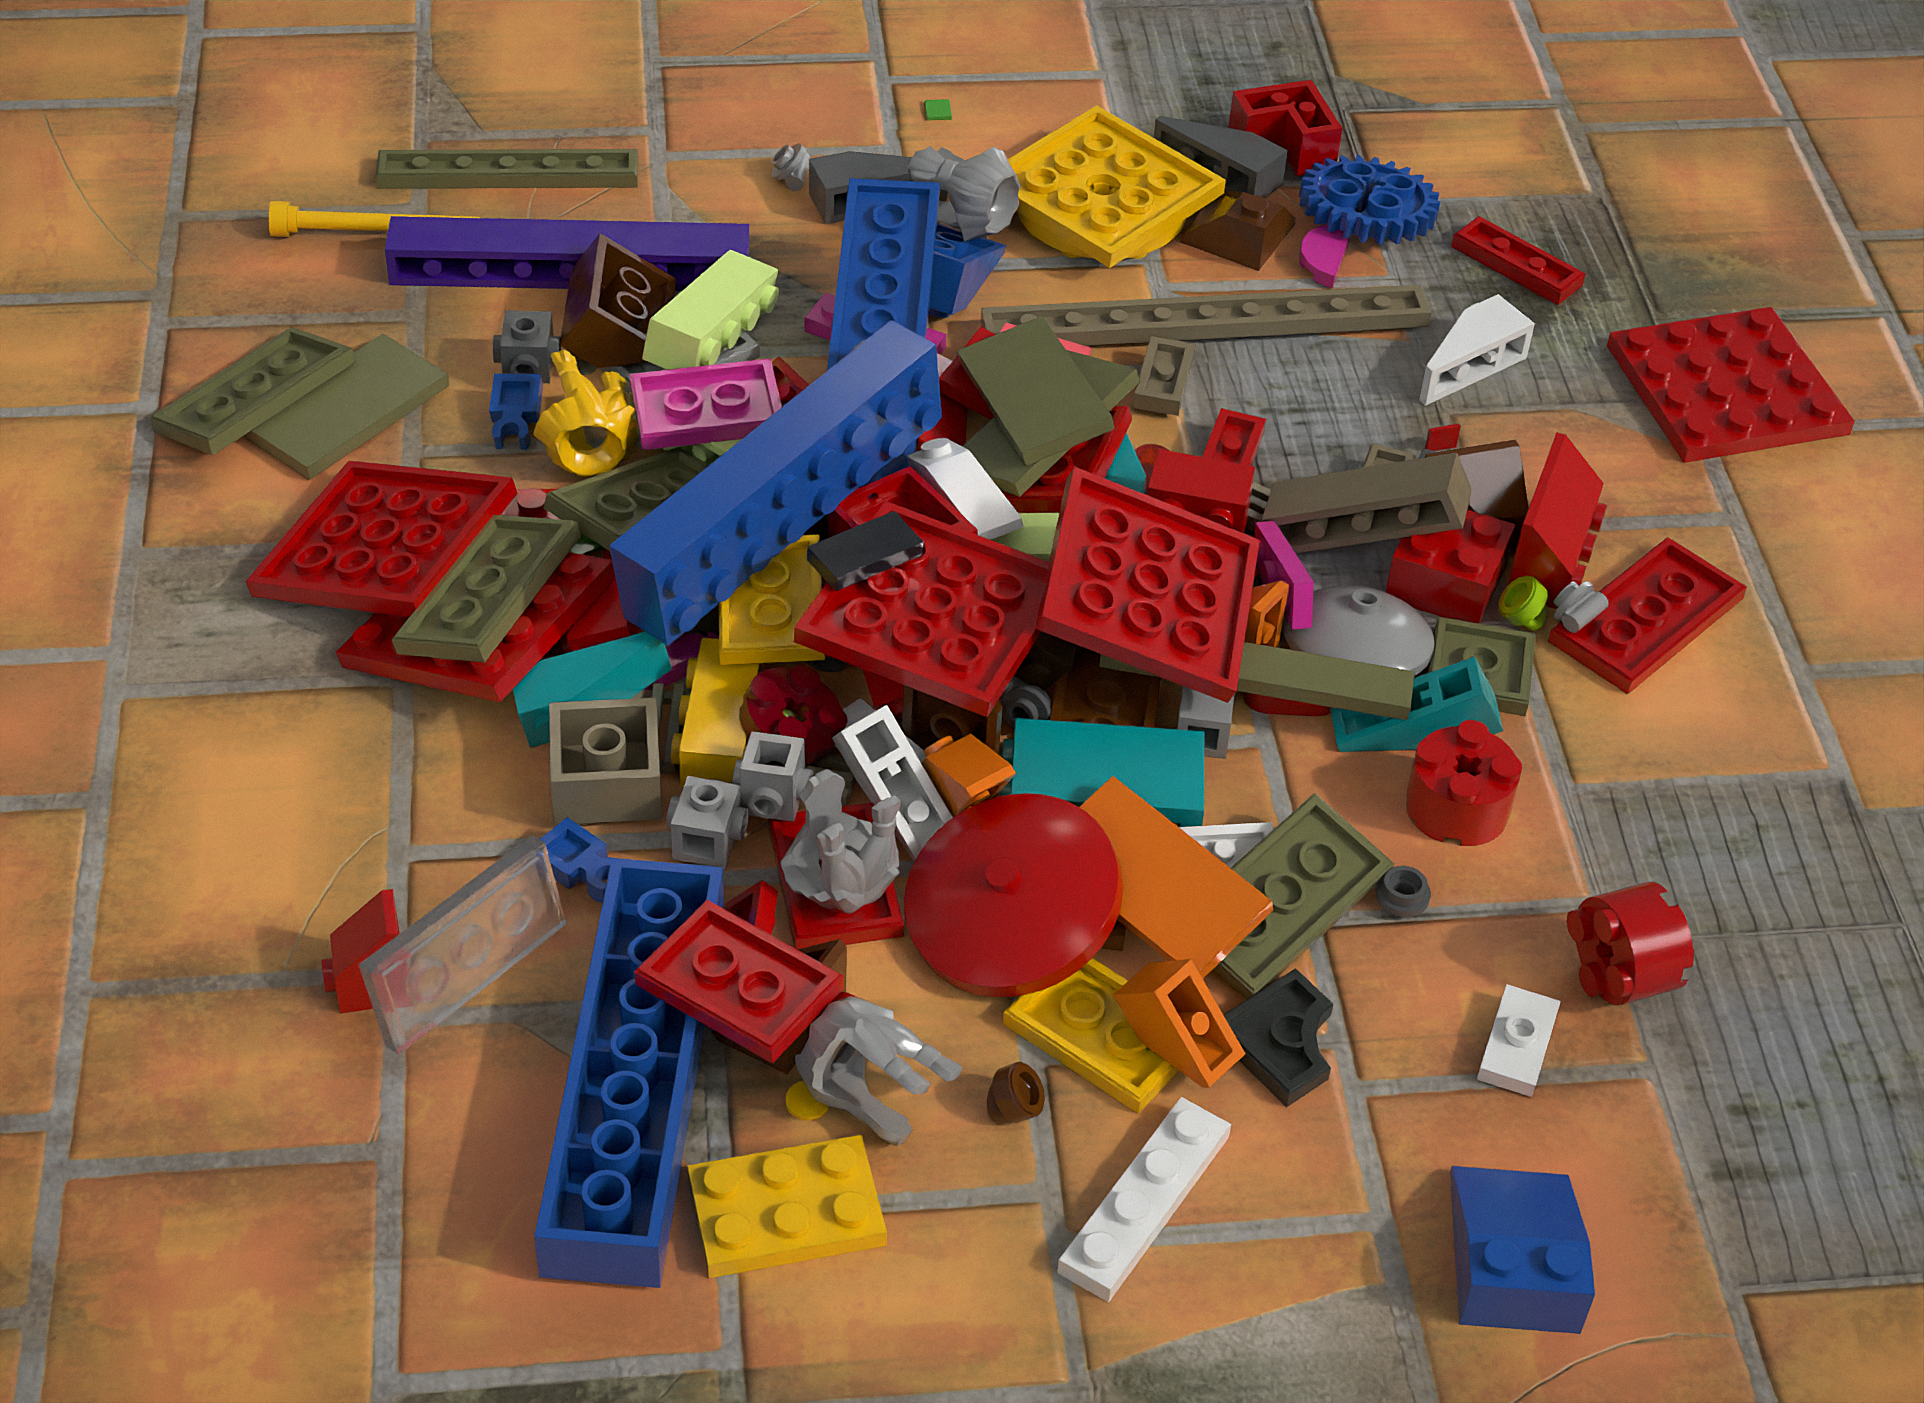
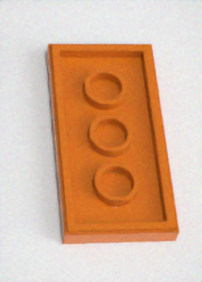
M1114 776L1080 806L1103 828L1111 841L1120 863L1123 878V896L1117 920L1167 961L1191 959L1203 979L1273 911L1272 900Z

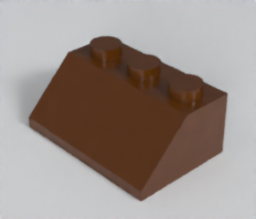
M599 233L571 270L559 346L565 348L576 359L587 361L597 368L648 362L643 360L642 357L649 321L651 317L674 298L676 278Z

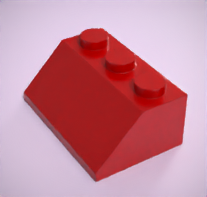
M1556 432L1522 526L1508 583L1509 585L1517 578L1524 576L1534 577L1548 591L1546 606L1558 609L1553 601L1567 585L1573 581L1579 586L1582 584L1587 566L1580 565L1579 562L1589 563L1597 535L1589 532L1590 530L1600 532L1607 509V504L1599 503L1604 483L1566 434Z

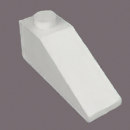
M1499 294L1465 309L1426 365L1419 401L1426 406L1526 359L1535 323Z
M938 438L925 442L921 445L920 451L906 456L908 467H912L978 529V536L992 540L1024 527L1021 516L968 449L949 439Z
M886 705L842 730L832 739L857 782L871 802L874 803V806L888 797L897 796L900 800L894 833L909 856L915 861L927 841L953 817L889 707Z

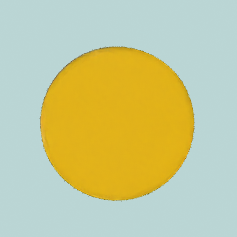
M804 1081L795 1083L786 1093V1108L797 1119L805 1121L816 1120L825 1115L829 1110L830 1106L815 1100Z

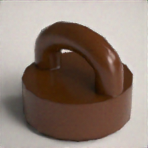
M1021 1061L1004 1066L996 1071L987 1095V1111L994 1122L999 1124L1009 1121L1019 1123L1039 1116L1043 1111L1045 1095L1042 1082L1037 1073L1028 1064Z

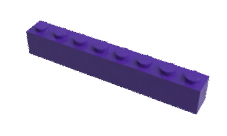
M391 216L385 245V257L389 285L568 289L572 268L598 234L601 233L676 278L675 291H683L729 250L750 257L749 224Z

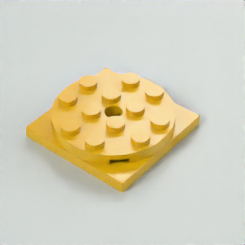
M1097 105L1008 159L1020 183L1018 192L1019 207L1016 211L1029 233L1045 244L1060 250L1067 257L1093 258L1109 268L1125 258H1143L1147 253L1169 243L1179 234L1186 218L1224 194L1226 182L1219 175Z

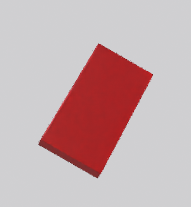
M1667 537L1599 591L1608 599L1609 605L1604 611L1576 633L1569 632L1564 627L1563 621H1561L1551 629L1548 642L1626 694H1629L1744 598L1747 586Z

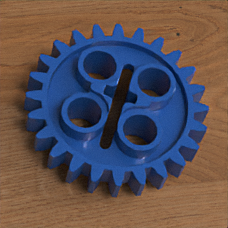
M1342 155L1339 157L1338 163L1329 158L1325 159L1324 165L1314 163L1312 170L1306 169L1299 192V197H1301L1299 205L1305 207V215L1315 216V224L1327 223L1328 232L1341 230L1343 231V238L1346 239L1352 235H1357L1362 243H1365L1368 238H1374L1379 245H1383L1384 239L1387 238L1395 244H1400L1401 237L1409 241H1415L1416 234L1426 236L1427 229L1434 228L1440 201H1438L1439 193L1432 191L1434 185L1432 183H1422L1423 175H1409L1411 168L1397 169L1395 168L1394 161H1390L1386 165L1380 164L1377 157H1374L1371 162H1367L1360 155H1356L1355 161H1350Z

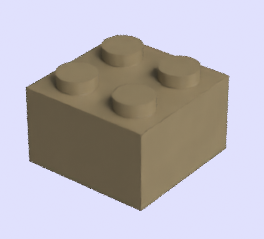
M656 698L549 703L550 785L554 825H558L566 817L577 824L662 819Z

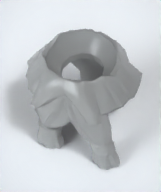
M930 146L924 150L916 151L907 165L913 181L940 183V189L948 192L950 201L944 203L939 200L937 221L939 220L949 226L961 229L964 241H971L990 234H998L1010 225L1012 216L1019 207L1018 192L1020 183L1003 150L991 147L979 155L964 160L943 147L936 151Z
M826 769L809 778L799 794L807 809L806 823L796 835L780 864L785 874V881L794 892L805 895L821 907L835 908L843 913L852 914L863 905L873 903L880 898L890 883L900 873L897 869L899 867V851L896 847L894 833L900 800L897 796L888 797L872 807L873 823L857 819L842 812L841 797L845 786L844 778Z
M852 996L842 998L827 1005L822 1015L811 1023L809 1039L801 1054L795 1056L797 1070L816 1101L830 1107L848 1111L859 1121H863L881 1139L896 1146L903 1144L913 1129L907 1117L885 1106L869 1093L864 1076L868 1061L870 1060L914 1095L926 1093L930 1082L913 1071L908 1063L902 1058L897 1057V1054L916 1060L947 1082L958 1078L962 1071L960 1064L942 1056L939 1050L929 1044H925L910 1029L894 1020L893 1009L889 1010L862 998Z

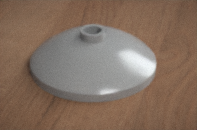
M1331 586L1313 591L1312 628L1292 630L1286 619L1284 624L1285 639L1291 650L1415 671L1414 676L1429 664L1435 644L1430 626L1412 606L1393 595L1363 586Z

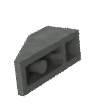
M1165 116L1155 119L1153 138L1226 180L1224 191L1245 192L1266 198L1283 185L1288 150L1253 132Z
M848 151L809 159V195L824 223L830 224L845 220L849 178L913 181L911 173L907 168L911 157ZM940 189L939 200L947 201L948 192Z

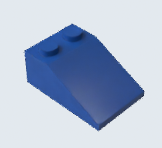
M937 222L928 314L939 318H948L949 315L966 309L1003 256L1006 245L983 237L964 241L961 230Z
M1452 1166L1450 1182L1459 1325L1581 1334L1595 1296L1590 1241L1569 1175Z

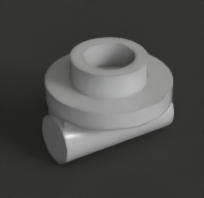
M800 143L792 147L787 144L773 157L771 164L774 168L771 175L777 181L784 179L786 186L790 190L798 191L803 186L811 157Z
M1575 581L1571 582L1553 601L1558 607L1553 617L1559 622L1563 621L1564 627L1571 633L1578 632L1609 605L1607 597L1601 592L1594 591V585L1589 581H1585L1580 586Z

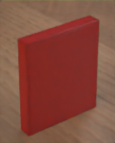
M1460 424L1429 428L1425 449L1438 451L1456 448L1461 428Z

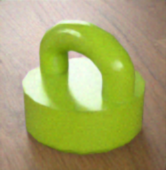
M1532 576L1517 578L1501 594L1498 602V611L1512 625H1524L1531 631H1537L1544 625L1546 620L1548 591Z

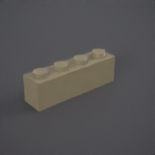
M1456 452L1274 482L1262 522L1275 521L1295 553L1463 529L1472 488Z

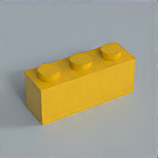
M702 638L698 658H689L686 687L691 689V694L681 696L679 726H684L683 733H674L671 746V764L680 765V787H684L687 776L709 780L715 779L732 784L736 761L738 759L743 760L749 737L746 735L739 719V709L743 704V696L753 678L763 671V663L720 665L719 639Z

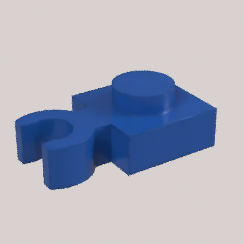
M494 374L489 413L492 423H495L492 428V435L496 449H503L505 437L511 434L518 435L521 449H528L531 438L527 423H537L540 417L543 393L541 374Z
M566 817L529 847L530 862L569 890L581 880L587 885L589 896L595 901L603 903L607 885L603 880L608 879L612 857H607V844Z

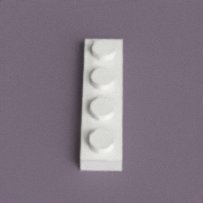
M1181 1097L1060 1257L1057 1273L1109 1303L1229 1138L1231 1124Z

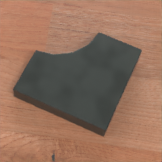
M1296 968L1223 1014L1245 1052V1055L1239 1061L1286 1107L1329 1079L1331 1067L1319 1052L1316 1035L1318 1029L1331 1016L1334 1004Z

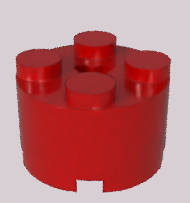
M1466 720L1461 722L1459 726L1436 730L1419 742L1416 748L1407 787L1406 808L1409 818L1411 817L1415 826L1421 832L1440 842H1443L1445 836L1460 839V846H1478L1488 843L1504 831L1510 817L1523 769L1522 762L1517 758L1512 748L1502 739L1490 733L1488 727L1482 722Z
M1649 881L1588 897L1582 901L1578 909L1568 912L1566 920L1567 929L1572 939L1576 942L1582 964L1579 968V980L1588 996L1600 995L1606 1002L1619 1006L1674 991L1686 985L1689 979L1681 978L1684 969L1693 967L1694 949L1692 937L1685 915L1679 905L1669 907L1660 895L1668 892L1662 885Z

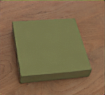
M1437 617L1433 634L1435 644L1428 673L1475 656L1495 693L1499 712L1526 716L1530 697L1536 634Z

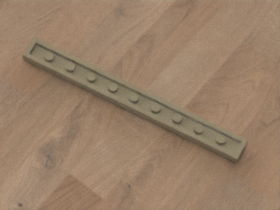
M1421 285L985 307L981 308V326L994 334H998L1005 323L1018 326L1043 316L1057 338L1084 346H1099L1103 344L1146 343L1150 341L1151 336L1189 341L1195 339H1231L1234 337L1319 334L1341 331L1360 332L1378 329L1429 327L1431 310Z

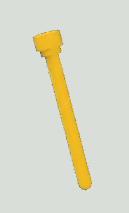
M270 201L269 232L271 237H290V233H299V228L388 231L391 216L481 217L299 211V206H291L289 201Z

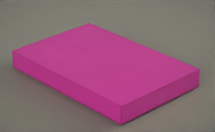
M771 359L629 374L642 450L743 439L782 408Z

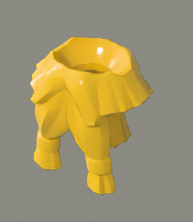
M566 350L553 352L551 358L561 377L562 387L567 398L558 403H553L546 411L542 412L533 435L543 442L552 462L571 474L587 477L611 471L637 450L636 442L639 435L637 433V423L633 419L635 409L625 400L626 380L619 373L605 371L601 375L605 385L604 390L598 392L594 385L580 374L576 359L570 352ZM585 426L601 427L606 430L605 441L598 448L594 449L587 443L584 434Z

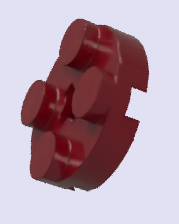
M803 664L796 665L792 669L786 667L771 668L757 674L743 696V704L739 709L741 725L749 738L752 731L803 738L805 764L815 763L825 758L835 745L832 738L844 730L848 723L847 715L842 710L838 699L820 681L818 672L810 666ZM787 709L795 712L801 721L797 720L794 716L786 717L783 714L784 710Z

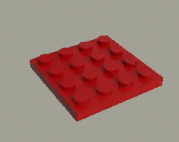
M1772 307L1610 332L1607 342L1608 349L1683 463L1851 434L1855 420Z
M348 461L245 582L251 596L256 598L410 617L493 515H501L518 494L512 477Z
M1074 466L1065 484L1035 629L1228 703L1236 693L1260 540Z
M885 501L872 520L895 511L924 541L922 555L838 591H835L826 582L794 627L793 642L988 717L1041 633L1040 630L1035 629V623L1049 562Z
M569 552L485 663L397 654L392 639L409 617L374 613L362 626L357 628L353 635L336 651L342 668L500 703L616 579L612 560Z

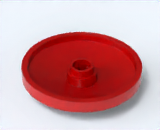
M1022 793L999 796L973 805L954 816L939 828L921 849L913 863L905 887L904 915L906 925L921 957L947 983L963 991L981 996L1015 997L1044 990L1067 979L1088 963L1101 949L1114 928L1120 912L1123 896L1122 871L1116 852L1107 834L1099 823L1080 807L1066 800L1043 794Z

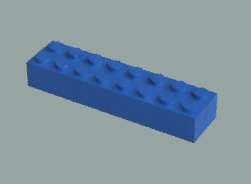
M890 320L611 543L609 548L623 617L669 646L684 632L694 628L698 621L717 606L719 602L726 601L739 586L750 578V575L762 571L773 557L777 556L791 543L798 541L805 531L823 516L833 512L841 501L859 486L865 485L889 461L900 456L906 447L925 431L931 430L942 418L936 344Z
M612 858L534 1236L539 1278L661 1288L705 1025L635 984L634 971L706 900L724 909L723 867Z

